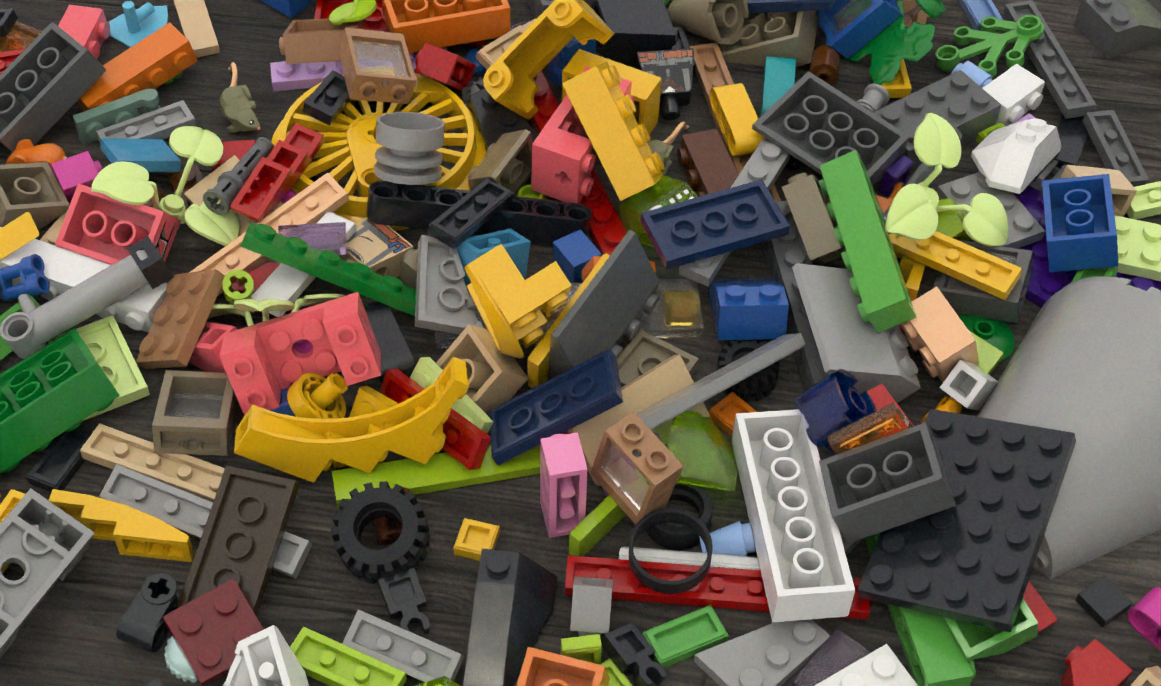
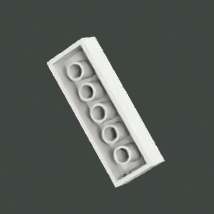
M807 409L737 413L731 441L772 623L848 616L855 587L840 531L831 515L819 464L820 456Z

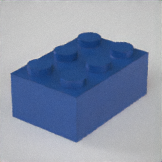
M1109 174L1042 180L1049 272H1067L1071 270L1101 269L1118 266L1117 231Z

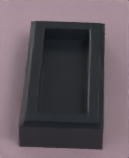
M77 427L72 431L63 432L55 437L26 475L28 483L52 492L53 489L63 491L85 462L80 449L93 432Z

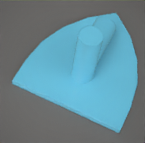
M132 1L124 2L122 4L124 14L109 21V37L129 48L168 24L167 5L153 6L147 2L139 9H135Z

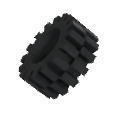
M731 340L729 346L725 344L722 347V352L719 353L717 370L767 344V342L763 341L760 345L757 344L758 340H752V342L740 340V343H737L736 340ZM780 360L760 370L761 372L753 374L727 388L723 392L727 395L732 391L737 396H744L745 402H750V396H754L755 401L761 400L762 394L768 397L771 394V390L774 391L777 384Z

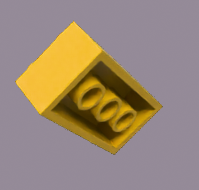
M606 61L562 83L619 200L622 201L655 185L664 176L662 173L664 164L657 152L652 153L647 143L650 141V136L643 123L638 125L633 115L636 112V108L631 97L628 94L624 96L619 86L622 80L618 70L614 65L610 67Z

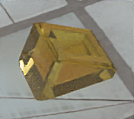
M663 292L666 325L696 326L699 324L700 301L697 292Z

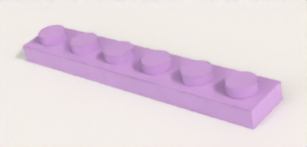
M414 52L409 55L414 69V73L419 74L415 72V61L418 52ZM286 61L270 63L273 92L312 88L321 83L332 70L343 74L341 61L286 64ZM358 61L360 70L392 69L391 64Z

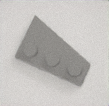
M421 235L418 241L415 327L458 335L462 333L468 324L483 328L481 321L477 320L474 311L475 303L468 293L464 281L465 272L457 248L453 249L438 239L426 235Z
M812 619L774 622L695 654L694 663L719 686H782L829 644L831 636Z

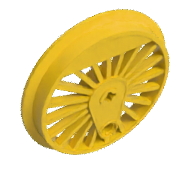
M392 69L360 70L362 73L394 76ZM415 73L417 81L410 100L411 103L400 112L417 113L428 102L435 104L419 113L435 117L448 113L451 117L442 119L445 122L444 131L461 128L463 133H444L443 146H466L464 152L446 148L437 149L443 155V161L455 163V166L451 170L441 166V179L432 184H424V186L470 191L468 184L469 173L475 166H479L486 155L485 142L481 132L478 130L473 113L449 88L431 78ZM319 83L306 91L293 103L275 130L271 142L275 146L278 140L284 141L295 123L311 130L320 131L318 133L324 135V143L313 159L324 158L309 164L293 185L292 190L296 194L300 193L314 183L309 178L336 165L338 166L329 173L336 182L352 170V175L344 188L348 194L349 201L332 213L354 222L357 226L367 217L366 210L370 184L376 181H385L374 174V165L377 162L375 152L383 147L376 142V120L378 116L399 112L403 104L391 103L387 113H384V102L377 101L376 112L372 113L367 100L352 99L351 101L359 102L364 115H361L349 102L343 109L348 116L340 113L329 126L302 112L304 102L321 84ZM356 188H357L359 197L353 196V194H354ZM388 225L394 231L408 229V227Z

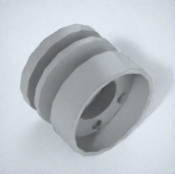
M394 112L378 116L376 120V142L383 147L375 152L377 162L374 165V174L382 180L406 185H424L440 180L442 176L440 164L443 161V155L437 149L441 148L444 144L445 122L432 115L413 112Z

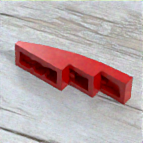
M295 123L285 140H278L267 159L264 157L260 159L230 205V210L260 223L277 206L306 170L323 145L324 135Z

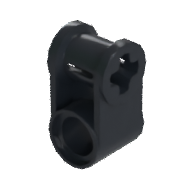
M157 573L144 581L131 606L124 612L119 621L116 632L119 640L152 653L157 652L161 648L169 631L163 621V616L176 610L181 598L177 592L176 581L172 576L165 573Z

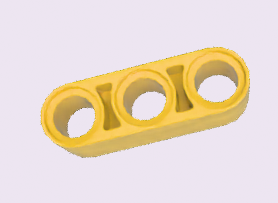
M737 83L712 87L710 89L711 108L730 154L733 157L753 154L765 137L752 129V125L758 120V117L744 85Z

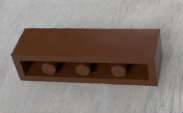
M712 129L682 135L681 148L677 149V159L680 167L685 168L688 186L694 188L696 197L731 188L739 174L718 130Z

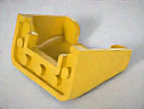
M555 0L488 68L483 78L484 87L495 101L525 119L530 120L539 111L534 104L535 92L538 93L541 90L533 78L574 37L582 45H585L590 39L598 40L604 45L614 33L585 1Z

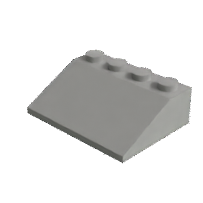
M799 263L792 266L826 374L861 394L883 384L896 403L921 388L916 376L918 368L909 356L906 348L909 343L905 335L900 331L899 325L877 333L870 321L864 323L857 304L862 302L861 296L856 297L849 278L854 276L852 270L848 271V269Z

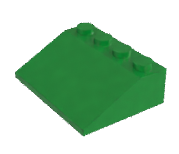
M75 328L0 374V473L11 471L20 463L21 459L32 452H39L45 449L52 439L63 432L76 429L83 419L96 411L105 410L113 403L114 399L120 396Z

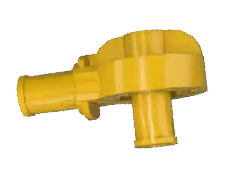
M305 373L289 387L287 400L296 417L312 419L344 418L346 415V404L341 394L346 392L348 386L345 379L337 373H331L327 379L316 373ZM333 460L332 462L334 468H341L346 466L345 464L337 462L335 460Z

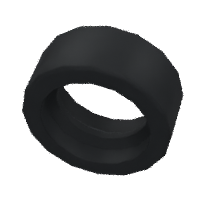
M679 477L668 501L679 500L693 505L699 512V519L710 532L714 507L710 494L699 483L691 479ZM662 522L652 525L645 530L654 542L665 548L682 550L692 548L700 543L699 535L688 526L678 527Z

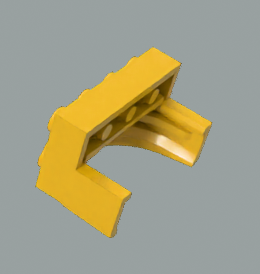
M502 244L464 267L471 281L467 285L469 293L501 354L520 359L524 357L521 345L524 344L527 349L543 338L547 323L557 318L565 308L572 286L556 261L525 280Z

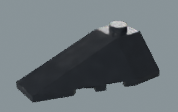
M482 548L463 686H514L520 675V669L523 665L527 648L535 647L544 624L548 623L553 613L557 576L520 552Z

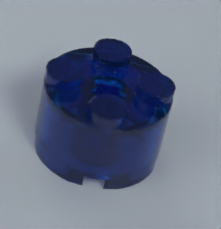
M838 369L795 398L797 408L804 415L809 425L806 432L811 442L817 447L823 444L835 454L845 452L878 431L875 428L880 425L879 414L867 391L860 394L854 386L859 381L844 369Z

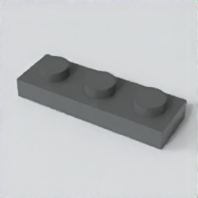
M1115 111L1086 112L1082 121L1105 168L1120 170L1134 187L1147 184L1149 178Z

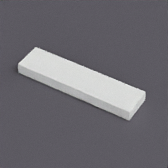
M327 211L302 240L308 246L320 251L329 250L337 253L356 232V225L350 220ZM281 263L256 290L251 299L258 301L263 299H280L294 303L316 277ZM269 311L270 314L276 317H280L286 312Z

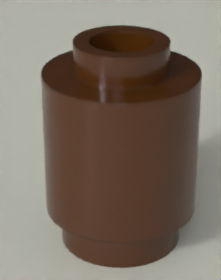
M830 46L818 47L812 53L809 72L829 85H835L839 78V54Z

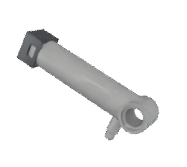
M149 236L128 247L130 255L39 307L35 306L33 300L27 294H21L18 297V301L23 312L10 314L3 320L0 326L2 338L19 358L25 359L46 346L48 341L145 285L150 284L151 288L154 289L174 278Z

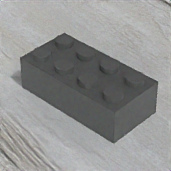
M53 22L0 74V142L11 152L15 150L18 142L23 139H30L34 146L106 71L102 64L85 47Z
M959 70L873 113L910 136L904 155L913 161L910 171L912 173L922 163L914 149V135L927 113H934L945 119L951 126L956 127L962 133V138L960 139L962 148L975 141L979 132L996 124L1001 104L964 72Z

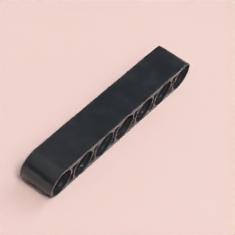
M376 181L369 186L366 216L371 222L376 224L428 230V225L470 191ZM513 196L511 203L472 235H483L512 229L529 241L553 244L554 241L580 229L588 236L592 212L583 204Z

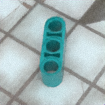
M766 56L761 116L794 85L796 58Z

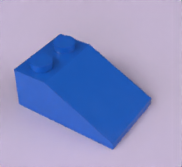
M713 279L709 287H707L718 340L776 339L786 334L789 303L784 286L774 279Z

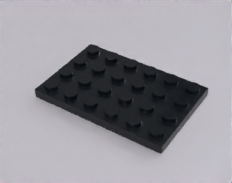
M930 409L925 422L939 449L956 506L880 532L857 589L859 596L871 601L1011 633L1076 444L1075 433Z

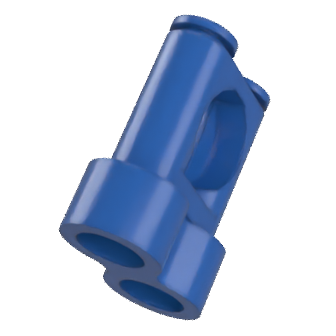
M33 254L20 260V263L0 269L1 297L5 302L18 299L21 294H29L36 297L49 291V281L44 275V262L39 255ZM21 277L22 283L13 286L12 279Z

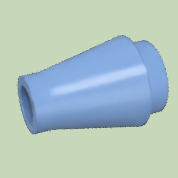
M738 521L710 533L713 554L747 556V553L755 552L750 523L741 524ZM700 537L702 553H707L705 544Z

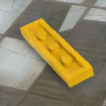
M937 231L931 237L924 240H913L891 233L889 235L895 252L1003 300H1006L1022 276V268Z

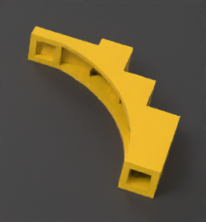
M452 357L437 380L420 393L387 409L355 417L336 419L295 417L276 413L252 404L236 428L234 453L313 483L322 471L326 472L330 468L333 460L370 474L378 462L385 460L389 451L426 465L432 455L439 453L444 445L446 435L443 433V423L448 419L451 407L457 399H462L468 391L470 381L467 378L466 362Z

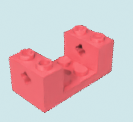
M586 66L585 69L583 70V72H585V71H587V70H589V69H591V68ZM621 78L622 83L619 86L624 96L628 94L634 103V96L631 95L632 81ZM568 95L562 100L532 144L531 190L563 202L579 204L584 195L588 196L593 188L594 178L591 177V170L593 169L596 157L592 154L593 145L590 139L584 137H588Z
M358 292L226 333L223 337L219 355L244 416L252 404L267 410L279 408L281 390L289 388L305 373H316L324 377L341 371L347 386L381 376V351ZM305 339L313 345V349L308 353H299L294 349L293 344L297 340Z

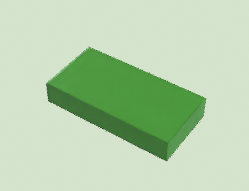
M711 605L642 633L655 650V654L652 656L654 662L660 664L663 668L727 642L729 636Z

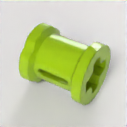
M230 271L223 279L224 296L230 304L234 305L236 300L251 299L254 292V283L251 275L246 271ZM232 284L244 285L245 292L242 294L239 291L233 292Z

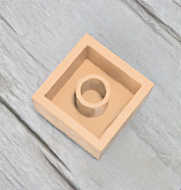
M937 286L912 301L917 318L904 322L901 326L905 331L904 335L911 349L914 352L919 349L924 358L922 363L932 378L938 376L943 383L959 360L972 362L975 365L979 364L976 340Z

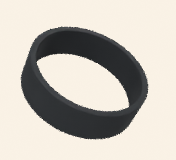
M674 508L659 509L644 516L633 528L629 539L630 567L636 578L649 589L665 594L686 592L697 586L709 571L713 551L711 535L704 523L693 514ZM662 522H676L693 529L703 540L707 550L705 563L695 574L682 580L667 581L653 577L642 569L634 555L633 548L640 534L650 526Z

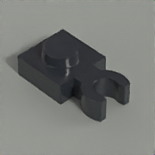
M415 568L378 579V586L390 619L401 616L400 628L409 632L408 626L411 623H419L424 634H428L430 629L429 619L424 613L418 611V609L427 606V600Z
M634 622L605 634L601 639L602 648L619 671L624 673L630 670L633 673L635 686H650L652 684L650 678L658 686L666 678L667 674L664 668L650 660L655 654V650Z

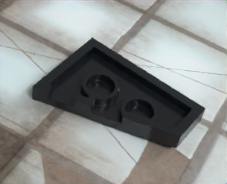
M485 88L470 95L469 105L478 130L483 136L486 152L492 143H496L502 134L526 129L531 132L533 142L535 141L538 134L519 114L495 101Z

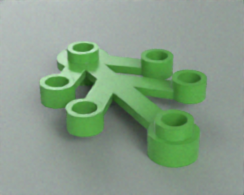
M1035 15L1022 16L1017 22L999 20L993 16L985 17L981 20V31L973 30L966 26L958 27L954 31V40L958 45H967L971 41L979 43L960 50L953 45L941 46L935 53L936 64L942 71L950 72L953 71L960 61L989 51L985 59L978 64V67L994 77L997 74L996 63L1008 43L1016 41L1013 49L1006 53V65L1010 68L1015 64L1023 66L1024 52L1029 42L1040 38L1044 34V24ZM999 30L1006 31V33L998 34L997 32Z

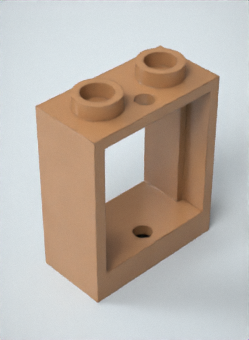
M329 18L292 20L283 33V37L279 39L281 55L286 56V64L340 61L338 50L344 28L364 29L363 19L337 26L332 25Z

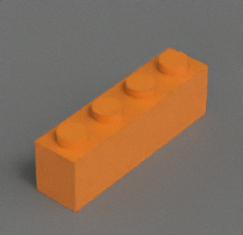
M170 22L104 64L103 67L106 71L77 100L79 107L83 111H87L144 89L158 88L198 61L189 40Z

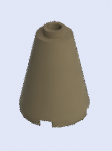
M673 0L668 8L673 27L683 26L684 30L722 45H732L741 39L746 30L743 27L744 18L749 17L747 0Z

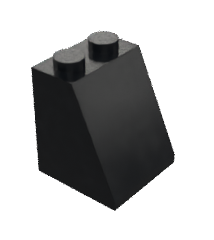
M663 0L593 1L592 9L614 33L604 45L596 40L595 55L635 68L637 52L671 50L672 46L676 45L677 30L673 28L669 10H666Z

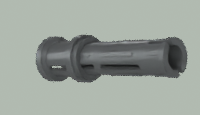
M259 137L231 171L222 173L218 177V184L213 189H208L204 193L203 201L210 211L218 215L228 213L231 203L262 157L267 159L273 150L274 145L269 139Z

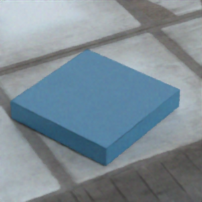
M101 138L100 149L111 163L121 161L132 162L144 167L148 172L181 171V160L163 139Z

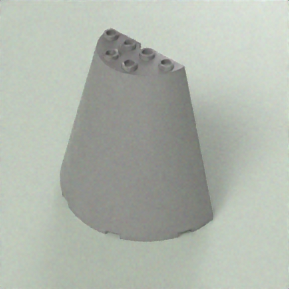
M1110 276L1084 278L1066 285L1051 296L1040 309L998 380V384L977 416L1075 433L1076 444L1033 569L1042 572L1049 579L1161 530V290L1151 287L1145 291L1130 286L1131 280Z

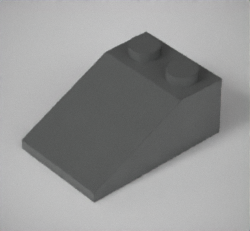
M1147 0L1081 1L1074 25L1107 59L1161 42V14Z

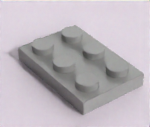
M981 172L938 186L937 194L940 200L950 198L959 205L966 204L970 206L971 199L980 193H988L995 196L1002 203L1008 220L1009 235L1007 242L1001 245L1003 247L1018 249L1040 241L1044 237L1045 230L1012 192L989 187L985 181L986 177Z

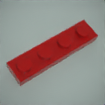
M387 369L379 393L399 404L420 393L424 388L400 370ZM451 408L448 419L443 423V433H445L446 438L442 449L469 470L480 469L491 437Z

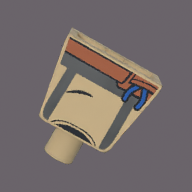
M366 217L356 226V232L339 250V257L352 264L356 262L368 266L372 272L384 277L386 275L398 277L402 268L401 259L408 250L413 248V245L388 225L373 223Z

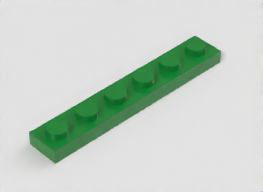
M249 223L241 247L415 316L416 289L404 285L398 278L390 275L384 277L372 272L368 266L356 262L352 264L340 259L332 251H320L310 247L300 238L285 237L276 233L268 225Z

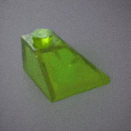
M685 411L674 417L671 423L667 448L683 465L676 483L735 492L738 468L733 446L709 417H702L701 414L694 411Z

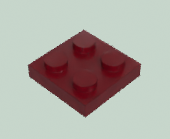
M234 578L163 616L165 625L200 686H205L228 673L237 655L235 650L238 642L264 630Z

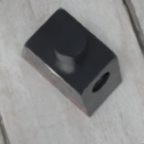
M693 48L637 52L635 69L662 78L659 107L662 110V118L665 120L679 118V106H686L690 102L694 60Z

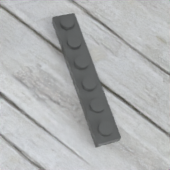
M1033 0L1005 4L1004 15L1008 21L1017 22L1022 16L1035 15L1044 24V34L1040 38L1029 42L1025 51L1041 78L1045 81V85L1065 119L1085 116L1086 112H1095V101Z

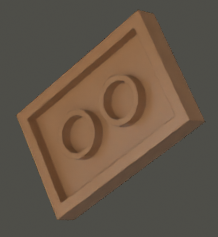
M216 269L175 274L174 278L167 284V293L161 306L153 315V324L148 335L140 344V352L135 362L144 369L186 367L222 287L225 275Z

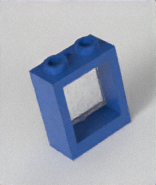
M835 0L831 10H816L819 17L818 25L827 37L825 40L826 45L848 59L902 15L896 0Z

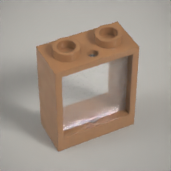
M345 27L338 53L349 98L409 104L417 80L404 34Z
M633 411L605 430L590 474L636 525L647 514L666 507L683 465Z

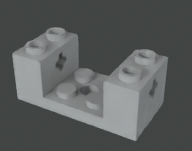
M31 488L0 523V658L15 641L20 626L58 579L64 581L85 555L95 533ZM9 563L18 564L23 568L24 576L19 580H8L3 576L1 568Z

